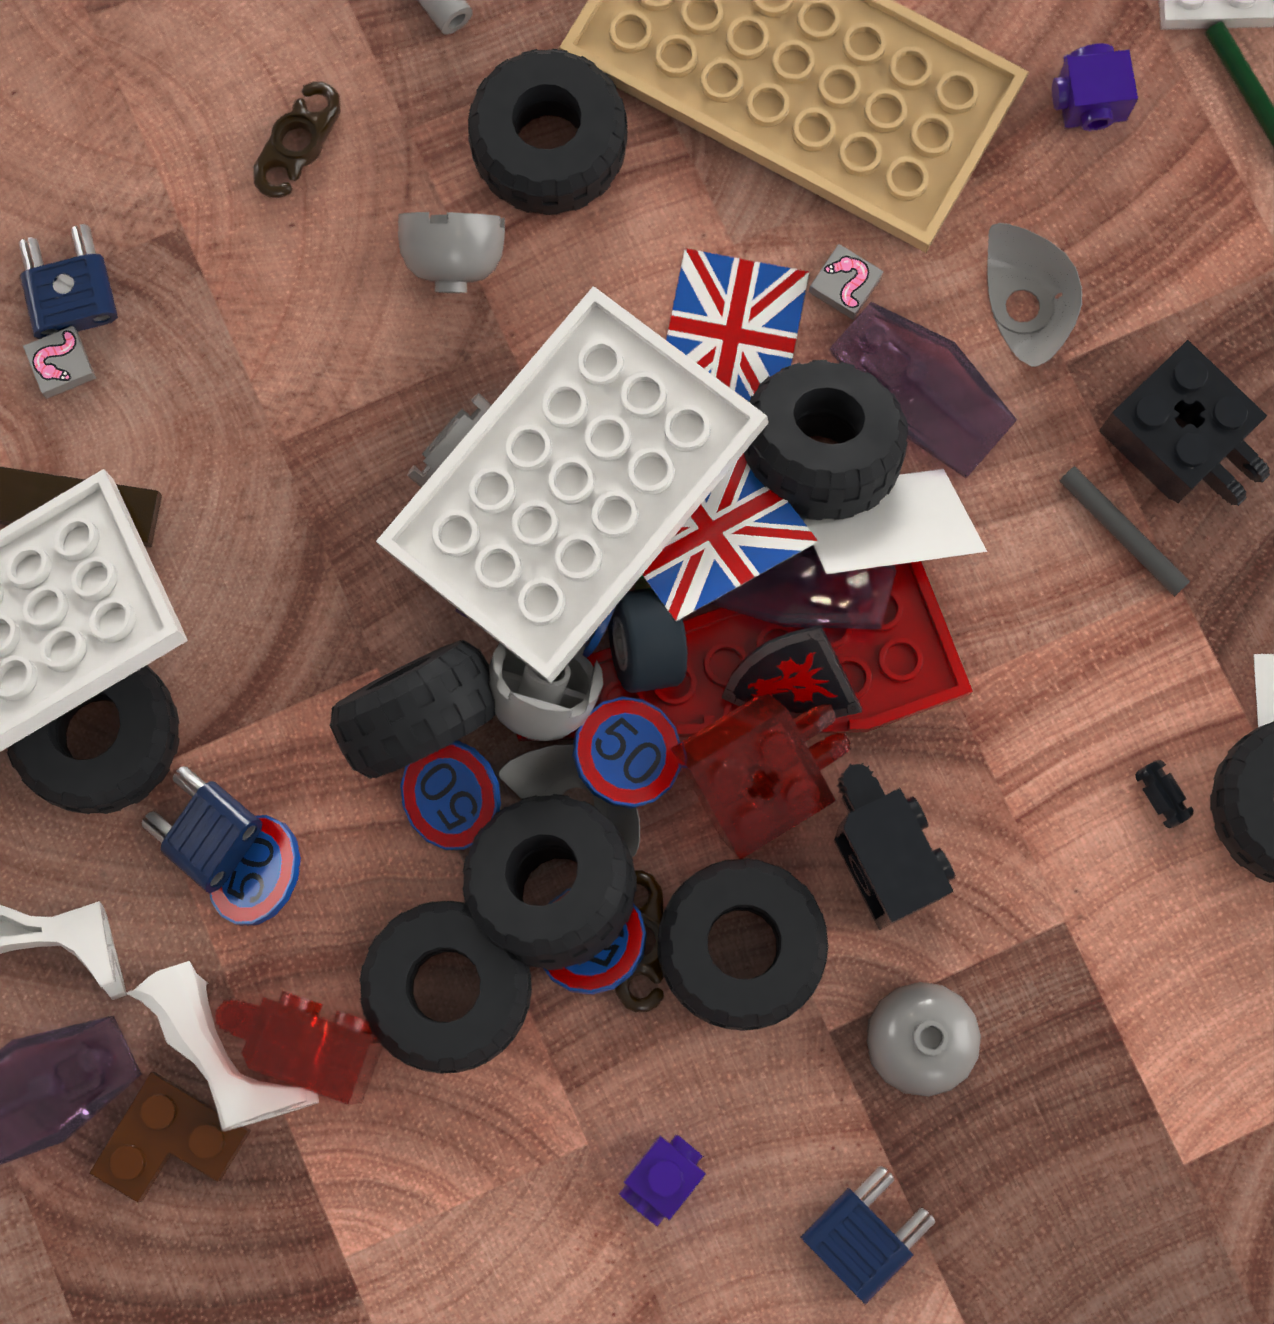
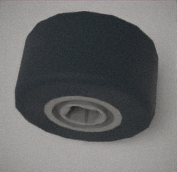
M652 588L628 591L616 605L608 624L612 660L622 687L630 693L678 686L684 680L687 670V643L683 618L675 621Z

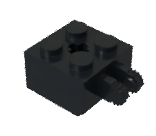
M1189 340L1110 414L1099 430L1168 499L1177 503L1204 480L1227 503L1239 506L1247 498V491L1220 464L1226 457L1255 483H1262L1270 476V468L1267 466V463L1244 441L1268 415ZM1180 418L1187 423V425L1184 428H1182L1177 424L1175 419Z
M864 763L849 764L845 772L840 775L841 778L837 780L839 781L837 785L839 787L838 793H842L841 799L849 813L838 826L834 843L878 929L881 930L953 893L954 890L949 881L955 879V873L941 848L932 850L922 831L929 826L928 821L915 797L912 796L906 799L901 788L885 795L877 778L872 776L873 771L869 770V766H864Z

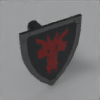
M821 625L793 631L771 639L749 653L732 672L721 697L751 712L778 719L814 721L862 712V707Z

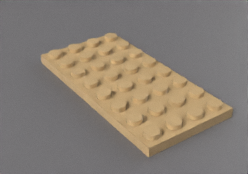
M588 0L559 47V50H566L569 53L580 57L583 56L594 62L605 74L607 73L616 87L925 253H927L1029 73V71L893 0Z

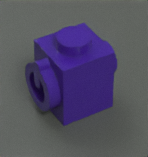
M1100 43L1083 46L1071 54L1065 55L1058 78H1054L1052 81L1053 105L1055 110H1062L1065 128L1082 126V129L1085 131H1097L1107 128L1115 122L1127 121L1138 100L1130 50L1114 51V47L1111 45Z
M677 1134L670 1143L659 1135L624 1179L626 1185L619 1195L654 1225L659 1226L665 1217L670 1221L706 1175L697 1166L703 1155Z

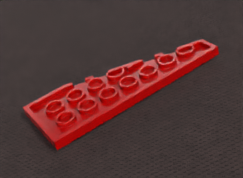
M922 561L826 574L825 571L683 621L687 643V670L684 680L675 687L630 693L622 687L617 677L610 647L592 653L587 657L593 667L597 660L602 668L603 687L594 708L604 701L619 697L645 700L665 713L676 727L679 737L869 732L969 696L973 692ZM821 625L862 707V712L814 721L778 719L751 712L721 697L732 672L749 653L771 639L793 631ZM577 729L563 738L548 741L574 740ZM516 733L518 741H542L528 739Z

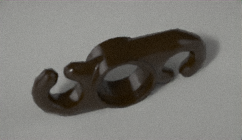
M315 81L304 85L301 91L305 97L320 94L327 99L328 107L321 112H310L307 109L305 100L298 98L294 101L292 111L284 114L275 122L271 136L253 167L254 185L260 193L271 198H281L291 194L293 188L290 183L273 185L266 179V173L273 167H284L287 170L289 179L296 181L301 176L302 168L313 163L319 157L322 145L341 111L340 95L333 86ZM295 128H303L312 135L309 145L300 151L288 150L282 144L285 134Z
M635 870L637 884L644 886L649 894L647 902L637 908L642 914L644 925L654 933L656 944L652 952L642 958L633 975L615 988V993L625 1008L634 1012H648L660 1004L664 998V991L660 988H655L648 996L638 998L630 992L629 985L631 979L637 975H645L655 984L661 983L664 978L659 962L657 944L659 925L664 913L663 891L652 874L643 870Z

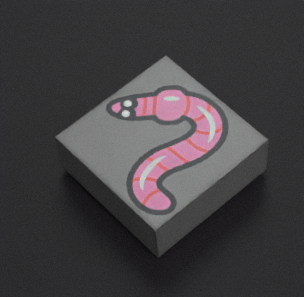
M838 244L810 285L809 293L854 320L881 280L884 271Z
M74 326L23 346L41 393L46 399L97 379L80 336Z

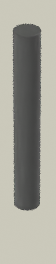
M1075 466L1059 480L1174 597L1190 582Z

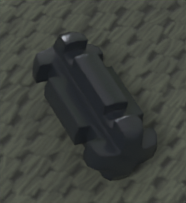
M1155 760L1138 770L1135 777L1137 781L1143 780L1146 787L1142 790L1157 814L1163 813L1167 819L1163 824L1167 828H1174L1190 819L1194 815V810L1192 806L1186 808L1183 801L1187 798L1172 774H1165L1162 769L1166 766L1164 761Z

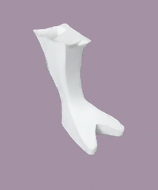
M100 901L53 917L29 916L0 905V954L19 949L61 946L83 963L112 1000L126 996L124 980L108 917Z
M190 961L159 970L144 980L137 988L126 992V994L140 1000L157 1015L166 1042L192 1061L207 1079L222 1131H229L319 1103L317 1088L262 1082L240 1074L228 1057L217 1034L206 991V986L209 983L196 973Z

